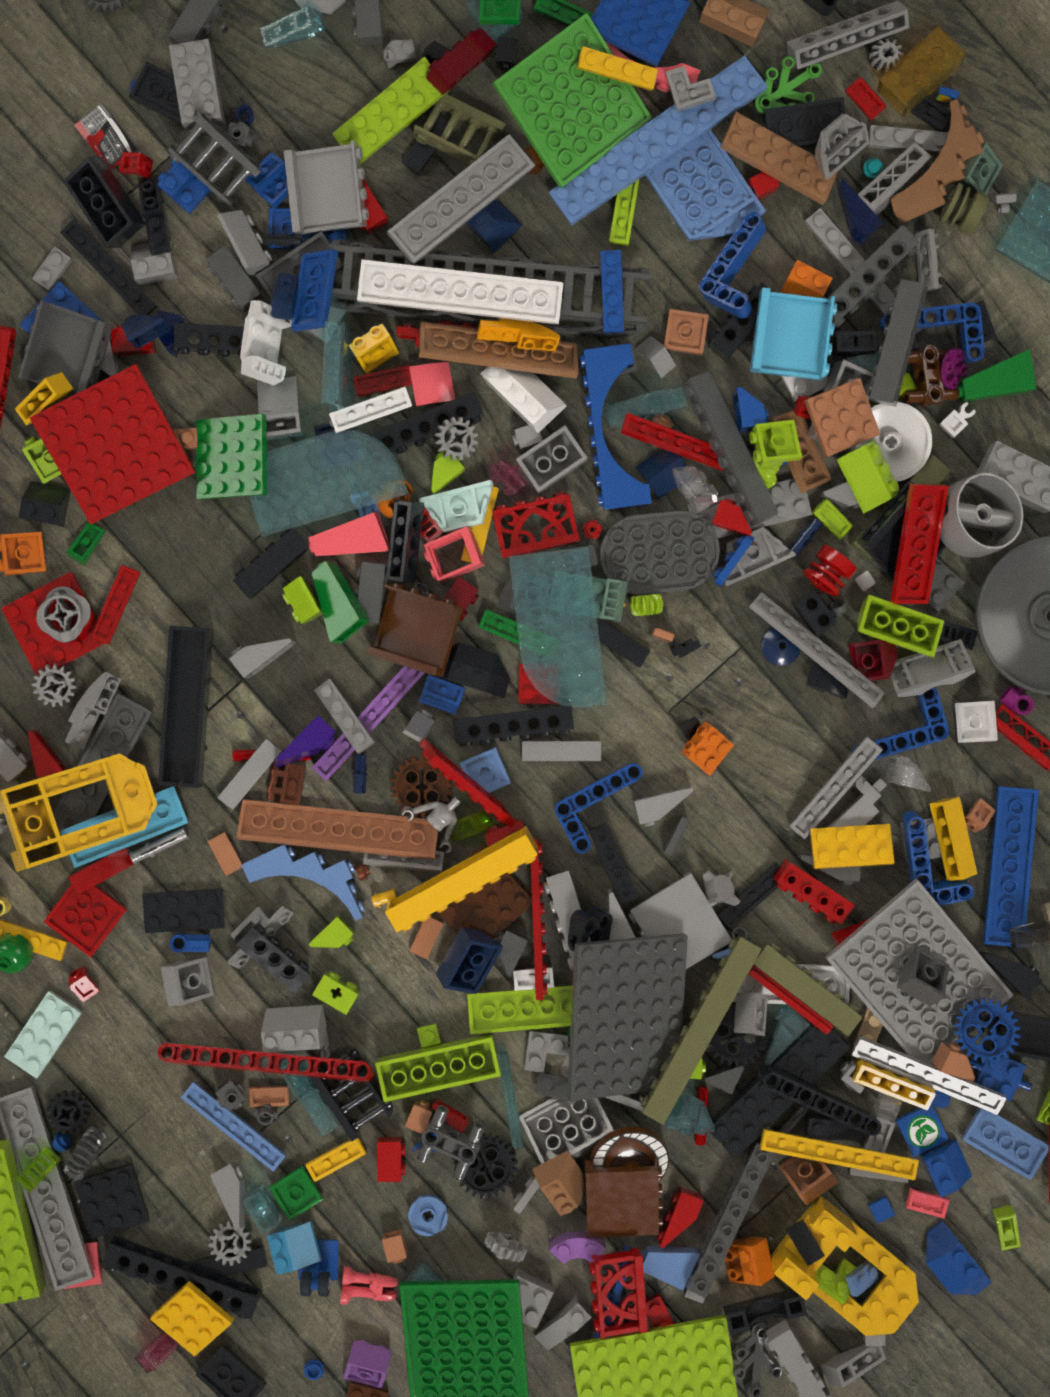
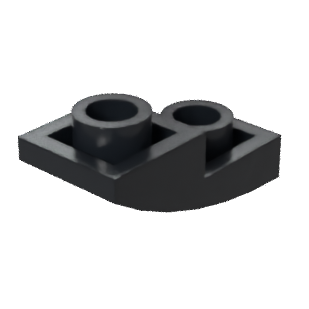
M814 666L811 667L806 683L807 686L821 693L828 692L840 699L847 698L849 689L828 671Z

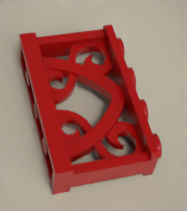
M565 492L553 494V498L546 499L545 496L537 497L531 503L519 501L514 503L515 506L507 508V505L495 507L496 510L492 511L502 559L580 542L570 494L565 495ZM556 504H562L566 508V514L559 520L555 517L560 514V510L558 512L553 511V506ZM546 505H548L547 511H545V510H543V509H541V508H538V507H541V506H546ZM525 510L519 518L516 512ZM532 514L539 515L551 523L544 528L541 541L539 542L536 541L533 534L521 530L525 521ZM505 515L513 517L512 522H507L508 525L515 526L513 530L505 529L501 525V520ZM568 518L570 520L571 529L573 533L571 535L567 534L565 528L561 524ZM555 527L556 529L552 530L555 536L552 538L548 537L547 531ZM502 532L512 534L510 548L505 549ZM519 534L527 535L529 537V541L527 543H523V537H518Z
M638 1247L631 1248L630 1251L597 1256L591 1255L592 1262L589 1263L590 1275H593V1281L590 1282V1288L595 1298L592 1301L593 1313H596V1319L593 1320L594 1331L599 1333L601 1339L607 1336L638 1331L640 1333L648 1332L643 1256ZM631 1261L620 1268L617 1264L619 1262ZM606 1264L613 1265L616 1270L612 1273L609 1268H606L608 1270L606 1275H602L600 1272L601 1267ZM622 1276H625L626 1279L628 1276H631L632 1280L625 1282ZM618 1280L625 1288L633 1290V1293L628 1294L622 1300L620 1307L607 1297L609 1290ZM629 1301H633V1302H634V1305H633L632 1307H629V1306L627 1305V1310H626V1309H625L626 1304H627ZM608 1315L611 1316L610 1322L614 1321L616 1315L619 1316L618 1321L614 1325H606L604 1323V1319ZM623 1318L635 1320L633 1322L622 1323Z

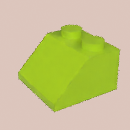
M300 576L283 588L285 593L282 596L287 605H292L294 609L292 615L296 622L300 621L301 624H306L322 615L320 604L306 578Z

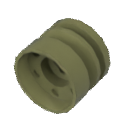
M958 182L948 194L945 200L946 204L942 206L939 222L944 224L950 216L948 226L952 227L959 220L958 231L970 236L980 222L990 196L977 191L972 198H969L971 188L967 186L961 194L963 184Z

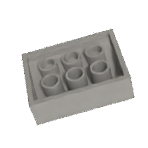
M551 1098L519 1116L541 1164L567 1150L575 1160L592 1151L595 1144L603 1136L615 1130L599 1098L573 1101V1103Z

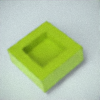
M437 1023L417 1027L421 1048L441 1043Z

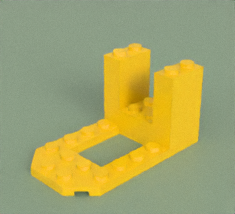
M120 753L0 790V814H5L17 850L10 853L16 872L145 830L157 806L145 766L128 759ZM105 779L117 818L60 836L48 797Z
M820 1195L812 1202L797 1222L802 1219L804 1220L825 1256L807 1266L787 1234L770 1255L774 1274L806 1301L812 1293H815L865 1336L894 1334L919 1303L915 1272ZM836 1246L844 1252L851 1246L885 1274L862 1305L850 1295L846 1303L842 1305L818 1288L819 1282L816 1271Z

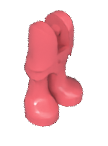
M344 1266L340 1304H348L352 1297L372 1298L375 1301L395 1300L397 1292L391 1289H383V1287H396L398 1279L370 1272V1275L354 1271L349 1266ZM352 1283L370 1284V1288H369V1287L355 1286V1285H351V1284H352Z

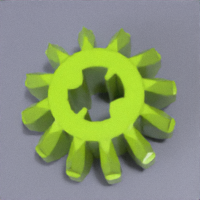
M660 594L638 595L630 598L631 614L634 616L654 615L663 612L664 605Z

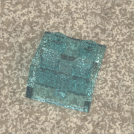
M684 1095L678 1098L664 1123L666 1128L678 1130L684 1136H692V1134L705 1135L706 1132H714L715 1129L705 1103L691 1095Z

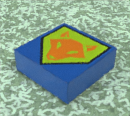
M940 86L934 100L950 104L951 101L958 99L959 91Z

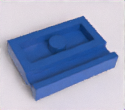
M428 675L418 702L456 715L465 688Z

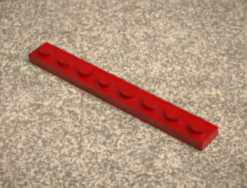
M534 839L538 845V855H542V843H538V839ZM536 856V860L531 862L536 1000H544V995H548L547 983H543V975H547V963H542V955H546V942L542 943L541 935L545 934V922L541 923V915L545 914L544 902L540 903V895L544 894L543 883H539V875H543V863H539L538 856Z

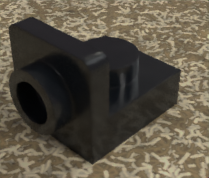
M691 638L682 643L683 648L680 649L676 640L673 639L670 642L671 646H669L673 656H678L680 659L700 648L701 644L698 640L693 642Z

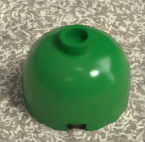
M7 933L0 937V971L7 974H16L23 971L33 960L34 955L32 951L34 949L29 940L22 935L17 934V936L10 935L11 933Z

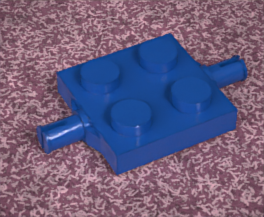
M1001 1055V1062L994 1058L993 1064L990 1063L989 1058L986 1059L985 1063H982V1061L979 1063L969 1058L971 1068L976 1070L974 1082L1005 1094L1008 1101L1012 1100L1018 1087L1028 1091L1032 1088V1083L1022 1080V1075L1026 1068L1025 1063L1010 1057L1005 1058L1003 1055Z

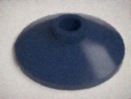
M775 628L770 629L764 635L761 642L763 656L774 665H788L800 653V648ZM780 642L785 643V649L781 650L779 648Z

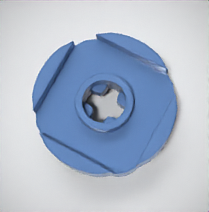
M435 1195L418 1196L411 1204L408 1213V1219L414 1231L423 1236H432L442 1231L448 1220L446 1203ZM431 1211V1214L434 1215V1217H430L429 1220H426L425 1215L423 1213Z

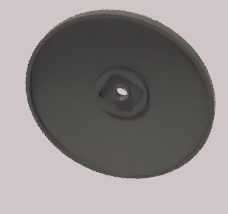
M1050 536L1033 539L1016 546L993 565L980 588L975 613L978 638L990 663L1011 683L1022 689L1042 695H1050V621L1047 620V613L1050 611Z

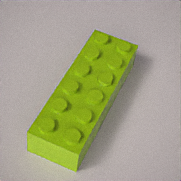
M493 1033L380 1057L375 1062L384 1102L501 1076Z

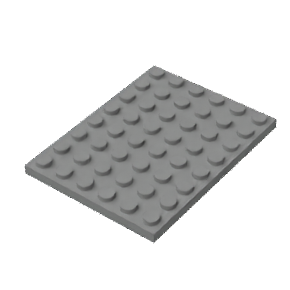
M917 879L913 880L825 956L828 962L909 1056L934 1065L932 1061L941 1042L958 1044L956 1041L961 1037L954 1034V1032L959 1030L954 1024L960 1023L956 1016H963L960 1009L968 1010L967 1003L974 1006V999L981 1003V998L985 997L987 1003L990 998H993L994 1004L1001 1000L1002 1006L1014 996ZM916 946L950 965L945 998L930 1007L897 988L900 970ZM982 1011L981 1018L985 1021L990 1014L987 1011ZM970 1026L968 1029L969 1034L974 1029H976V1027Z

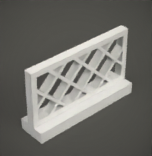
M406 387L329 413L331 419L329 423L331 427H334L335 433L411 407L412 404Z

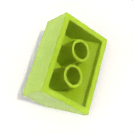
M875 439L837 459L863 513L891 500L900 492L899 485L894 479L890 466L885 461L881 448Z

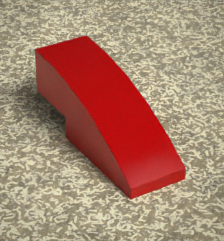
M124 848L68 878L77 894L80 895L133 866L134 863L130 858L127 848Z

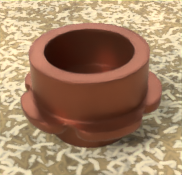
M359 862V865L354 867L360 881L368 880L367 876L370 875L367 865H362Z

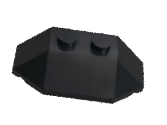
M460 642L451 648L444 676H437L502 698L505 697L510 678L497 654Z

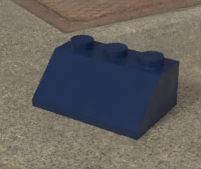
M462 926L438 968L436 976L444 989L476 994L503 946L478 929Z

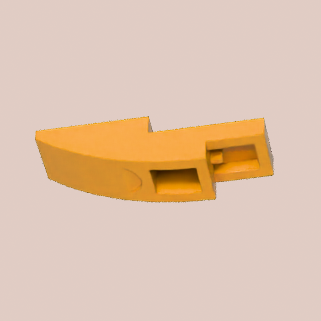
M498 318V321L480 320L477 330L478 340L516 342L518 349L556 351L560 340L559 334L532 321Z

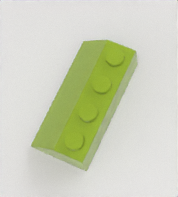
M868 595L860 608L857 619V632L934 658L944 620Z

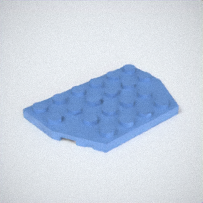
M711 129L644 175L688 241L732 236L748 213L758 212L762 216L766 212L727 152L720 148L721 144Z

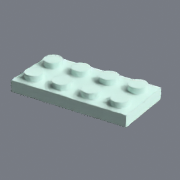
M48 991L4 1057L36 1079L39 1078L83 1012L53 991Z

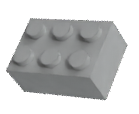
M563 426L518 457L516 463L539 495L587 462L588 458L567 427Z

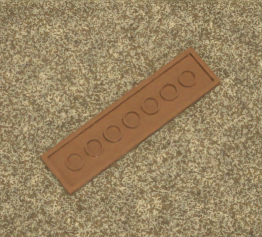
M427 322L420 323L419 357L575 379L578 376L576 343L559 341L556 351L518 349L516 342L478 340L476 329Z

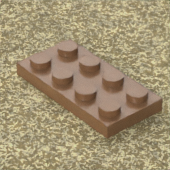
M790 411L768 421H795L802 458L801 460L788 461L787 464L800 493L832 480L815 440L806 437L809 427L804 417L797 416L793 411Z

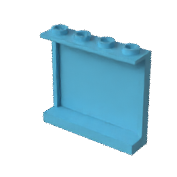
M762 288L759 294L750 372L822 381L825 375L828 376L830 363H827V356L831 355L832 343H829V340L835 328V323H832V316L836 315L837 303H834L835 296L825 299L770 292V288Z

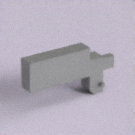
M861 775L853 784L861 794L826 828L866 825L879 812L873 804L881 797L879 792L887 784L881 778H878L870 785Z

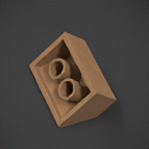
M708 0L699 23L753 47L770 10L749 0Z
M568 1150L533 1168L540 1189L560 1216L572 1212L573 1209L579 1206L586 1190L585 1174Z

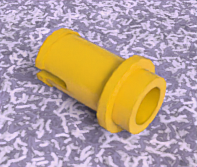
M394 888L379 894L375 892L371 896L374 907L378 906L379 908L381 905L397 897Z

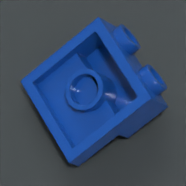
M172 160V168L168 172L164 171L160 174L157 185L191 215L211 190L181 162L177 163Z

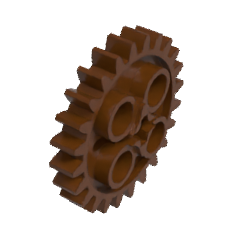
M421 754L419 760L412 756L411 763L405 759L406 766L398 765L401 771L393 772L397 775V778H391V781L396 784L391 786L390 789L396 790L391 796L398 797L395 804H402L401 811L405 806L415 808L436 801L442 803L450 802L451 800L447 796L453 795L454 792L450 791L449 788L454 787L455 784L449 783V780L441 774L442 771L439 768L434 769L427 762L428 759L424 760ZM420 769L424 770V785L428 786V788L424 789V804L421 803V789L417 788V785L421 783ZM412 771L417 774L416 782L408 781V772ZM429 771L436 772V781L431 782L427 779ZM414 791L418 794L416 802L409 801L407 797L409 792ZM429 791L437 792L438 799L436 801L428 799L427 794ZM434 809L420 812L422 819L425 818L426 813L430 814Z

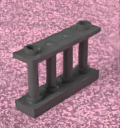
M200 111L193 119L196 122L195 128L178 148L172 144L167 151L170 152L169 156L175 162H181L217 195L216 198L221 204H227L230 207L235 201L230 196L248 175L256 177L261 172L262 167ZM206 131L211 136V142L192 162L184 153L197 137ZM222 146L227 151V156L208 177L200 167L217 147ZM237 160L243 165V170L223 190L215 182L228 166Z

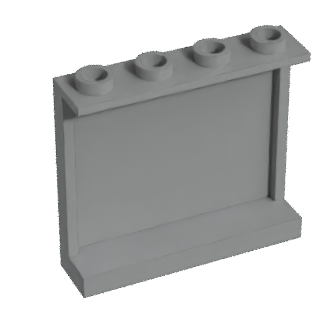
M351 141V144L299 152L284 150L293 233L305 235L321 231L327 232L367 226L369 212L365 208L367 192L365 187H363L362 179H365V173L360 159L363 158L361 146L355 141Z
M690 872L685 873L682 878L635 907L629 908L631 913L628 916L634 925L638 923L642 929L638 931L641 937L682 933L688 936L686 969L729 944L732 940Z

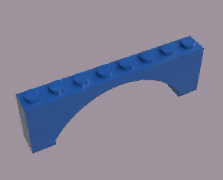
M632 344L585 349L583 351L584 355H580L581 367H585L586 375H583L584 387H588L589 395H585L586 407L591 409V415H588L589 427H593L594 435H590L591 446L596 448V455H593L594 467H598L599 474L595 475L597 487L601 486V494L598 495L599 507L603 506V510L651 504L649 484H643L634 479L617 464L607 448L602 432V409L607 393L617 377L628 366H633L634 364Z

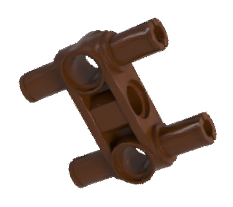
M928 345L911 351L908 363L913 365L915 386L918 390L904 392L902 394L903 403H919L926 407L932 404H941L946 400L958 399V389H944L941 377L940 361H943L950 349L938 350L933 345Z

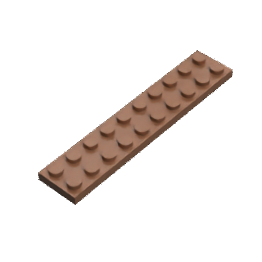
M243 799L236 838L247 841L435 860L438 830L427 819L413 817L411 821H408V817Z

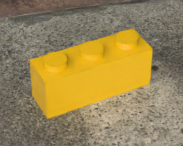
M62 372L46 377L15 410L26 425L32 424L29 417L61 402L73 390V387Z

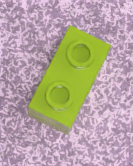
M326 971L312 995L347 1015L360 993L357 989L358 986L350 981L347 983L340 979L341 976L331 971L329 973ZM337 987L340 988V993L335 995L334 992Z

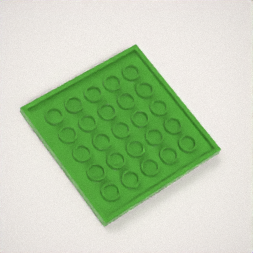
M585 13L492 83L559 188L565 186L608 153L612 147L652 119V116L632 85L577 69L580 50L583 46L613 55L588 13Z

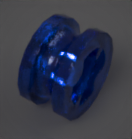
M240 105L236 109L235 115L238 122H243L247 125L252 124L254 113L251 107ZM244 111H247L249 117L242 119L240 114L242 112L245 114Z

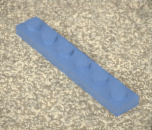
M195 1080L181 1096L184 1101L273 1172L287 1154L235 1112L232 1110L228 1111L226 1107L221 1108L216 1101V1097Z

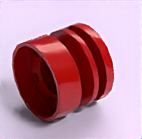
M823 545L815 555L821 564L810 562L809 566L812 569L806 568L803 574L816 588L837 597L840 593L837 588H844V584L839 578L850 580L857 571V567L837 550Z

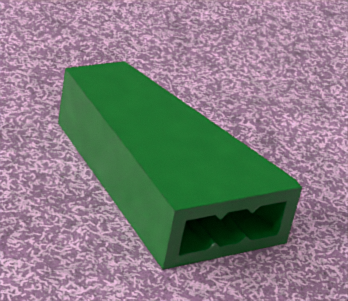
M1026 350L959 382L956 388L959 391L958 398H960V403L1031 393L1036 390L1031 350Z
M324 561L318 564L317 569L312 572V577L329 640L332 643L342 644L370 620L337 563Z

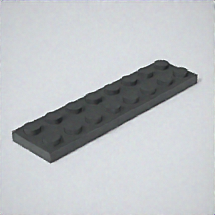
M117 693L78 766L119 753L129 758L153 711ZM105 779L63 792L53 810L60 836H62L61 830L97 817L109 795Z

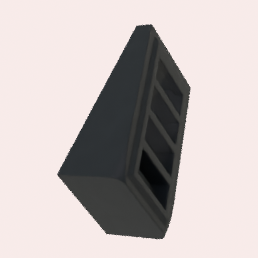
M944 621L939 641L944 643L956 641L960 631H962L961 640L965 648L973 650L977 631ZM946 627H948V628H949L948 634H947V637L945 638V637H943V636H944ZM953 629H955V630H956L955 636H954V639L952 640V639H951L952 631H953ZM967 633H970L969 643L965 644Z

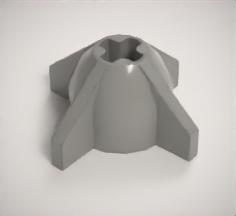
M708 870L703 874L705 894L711 907L722 902L733 906L741 902L734 895V886L730 880L733 876L732 872L726 875L714 876Z

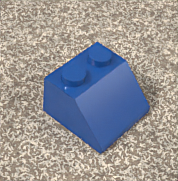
M737 387L732 394L736 426L740 433L752 432L755 424L769 421L768 410H764V404L742 387Z
M956 1139L920 1154L933 1187L940 1197L959 1190L972 1177Z

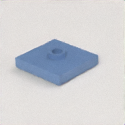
M496 747L460 762L462 770L489 793L511 784Z

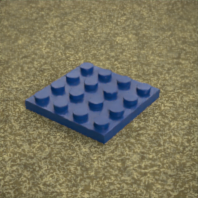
M601 0L591 20L605 42L657 67L684 18L690 2L686 0Z

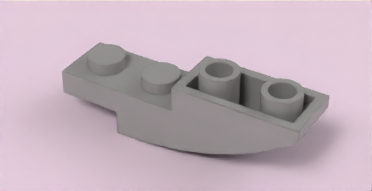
M104 672L87 689L68 722L73 724L66 737V743L84 750L100 713L106 714L120 684V678Z

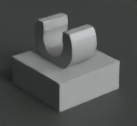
M1015 193L991 194V203L998 204L997 212L1009 213V203L1016 202Z

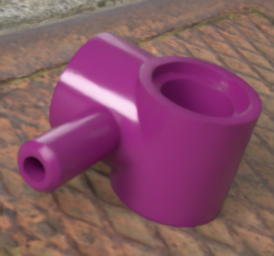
M1010 685L999 698L1001 703L1017 715H1027L1034 709L1033 699L1024 695L1025 689L1020 687L1015 688ZM1020 700H1023L1025 703L1023 710L1018 708Z

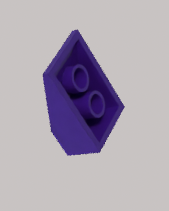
M317 716L276 758L275 766L278 768L319 753L322 749L326 751L334 743L336 731L321 717Z

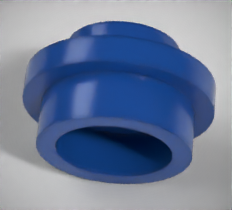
M58 1132L52 1140V1145L58 1152L67 1151L71 1147V1139L67 1134Z
M317 1359L309 1360L304 1367V1373L310 1380H317L323 1375L324 1366Z

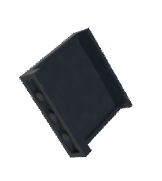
M908 481L856 540L892 581H894L910 483L917 484ZM941 539L939 540L937 557L940 556L946 547Z

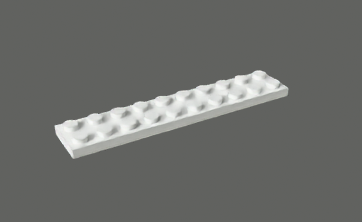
M361 260L357 301L559 325L563 282Z

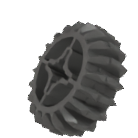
M89 1127L70 1155L64 1167V1173L72 1179L81 1180L98 1156L106 1141L107 1134L99 1128Z

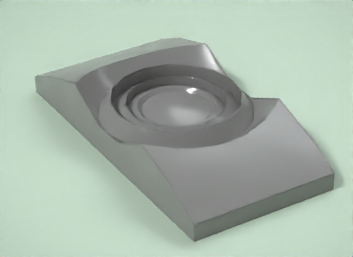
M959 639L938 646L934 658L916 653L898 659L890 680L897 697L922 695L939 685L955 684L973 674L975 668L962 640Z

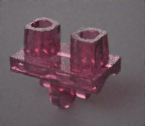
M503 458L489 469L491 471L489 478L494 483L501 481L505 485L503 492L508 497L518 493L527 484L517 472L520 466L516 464L512 467Z

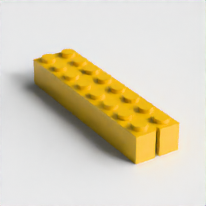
M527 826L389 901L385 914L396 932L401 930L405 932L411 929L415 922L419 920L424 922L431 917L430 914L435 911L440 913L448 908V904L464 900L466 894L479 892L486 883L490 882V884H493L501 879V875L515 872L519 869V865L523 863L526 865L530 864L538 856V845Z

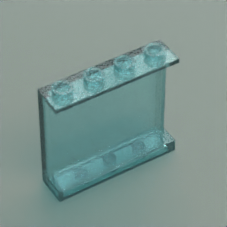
M325 321L321 404H329V413L350 406L352 350L349 344L352 343L353 338L345 322Z

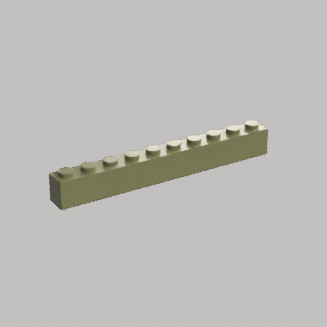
M740 935L731 940L728 947L730 948L728 955H723L721 958L719 971L717 973L714 972L711 976L709 989L702 992L699 1001H701L700 1005L692 1010L689 1016L691 1019L690 1023L682 1028L679 1035L681 1039L678 1044L676 1042L673 1044L670 1050L671 1057L668 1061L665 1060L660 1068L661 1075L653 1080L650 1086L652 1091L649 1096H644L640 1104L644 1115L662 1125L666 1122L762 948Z

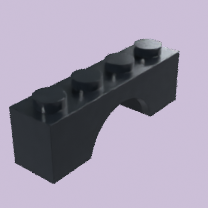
M793 1289L723 1306L730 1334L750 1330L755 1323L768 1318L782 1317L789 1320L808 1315L804 1298Z

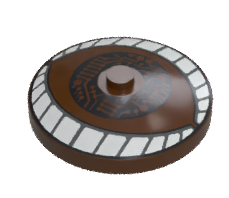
M623 1127L609 1132L595 1144L590 1154V1160H593V1168L654 1166V1158H657L658 1166H662L663 1178L669 1166V1153L664 1140L654 1131L643 1127Z

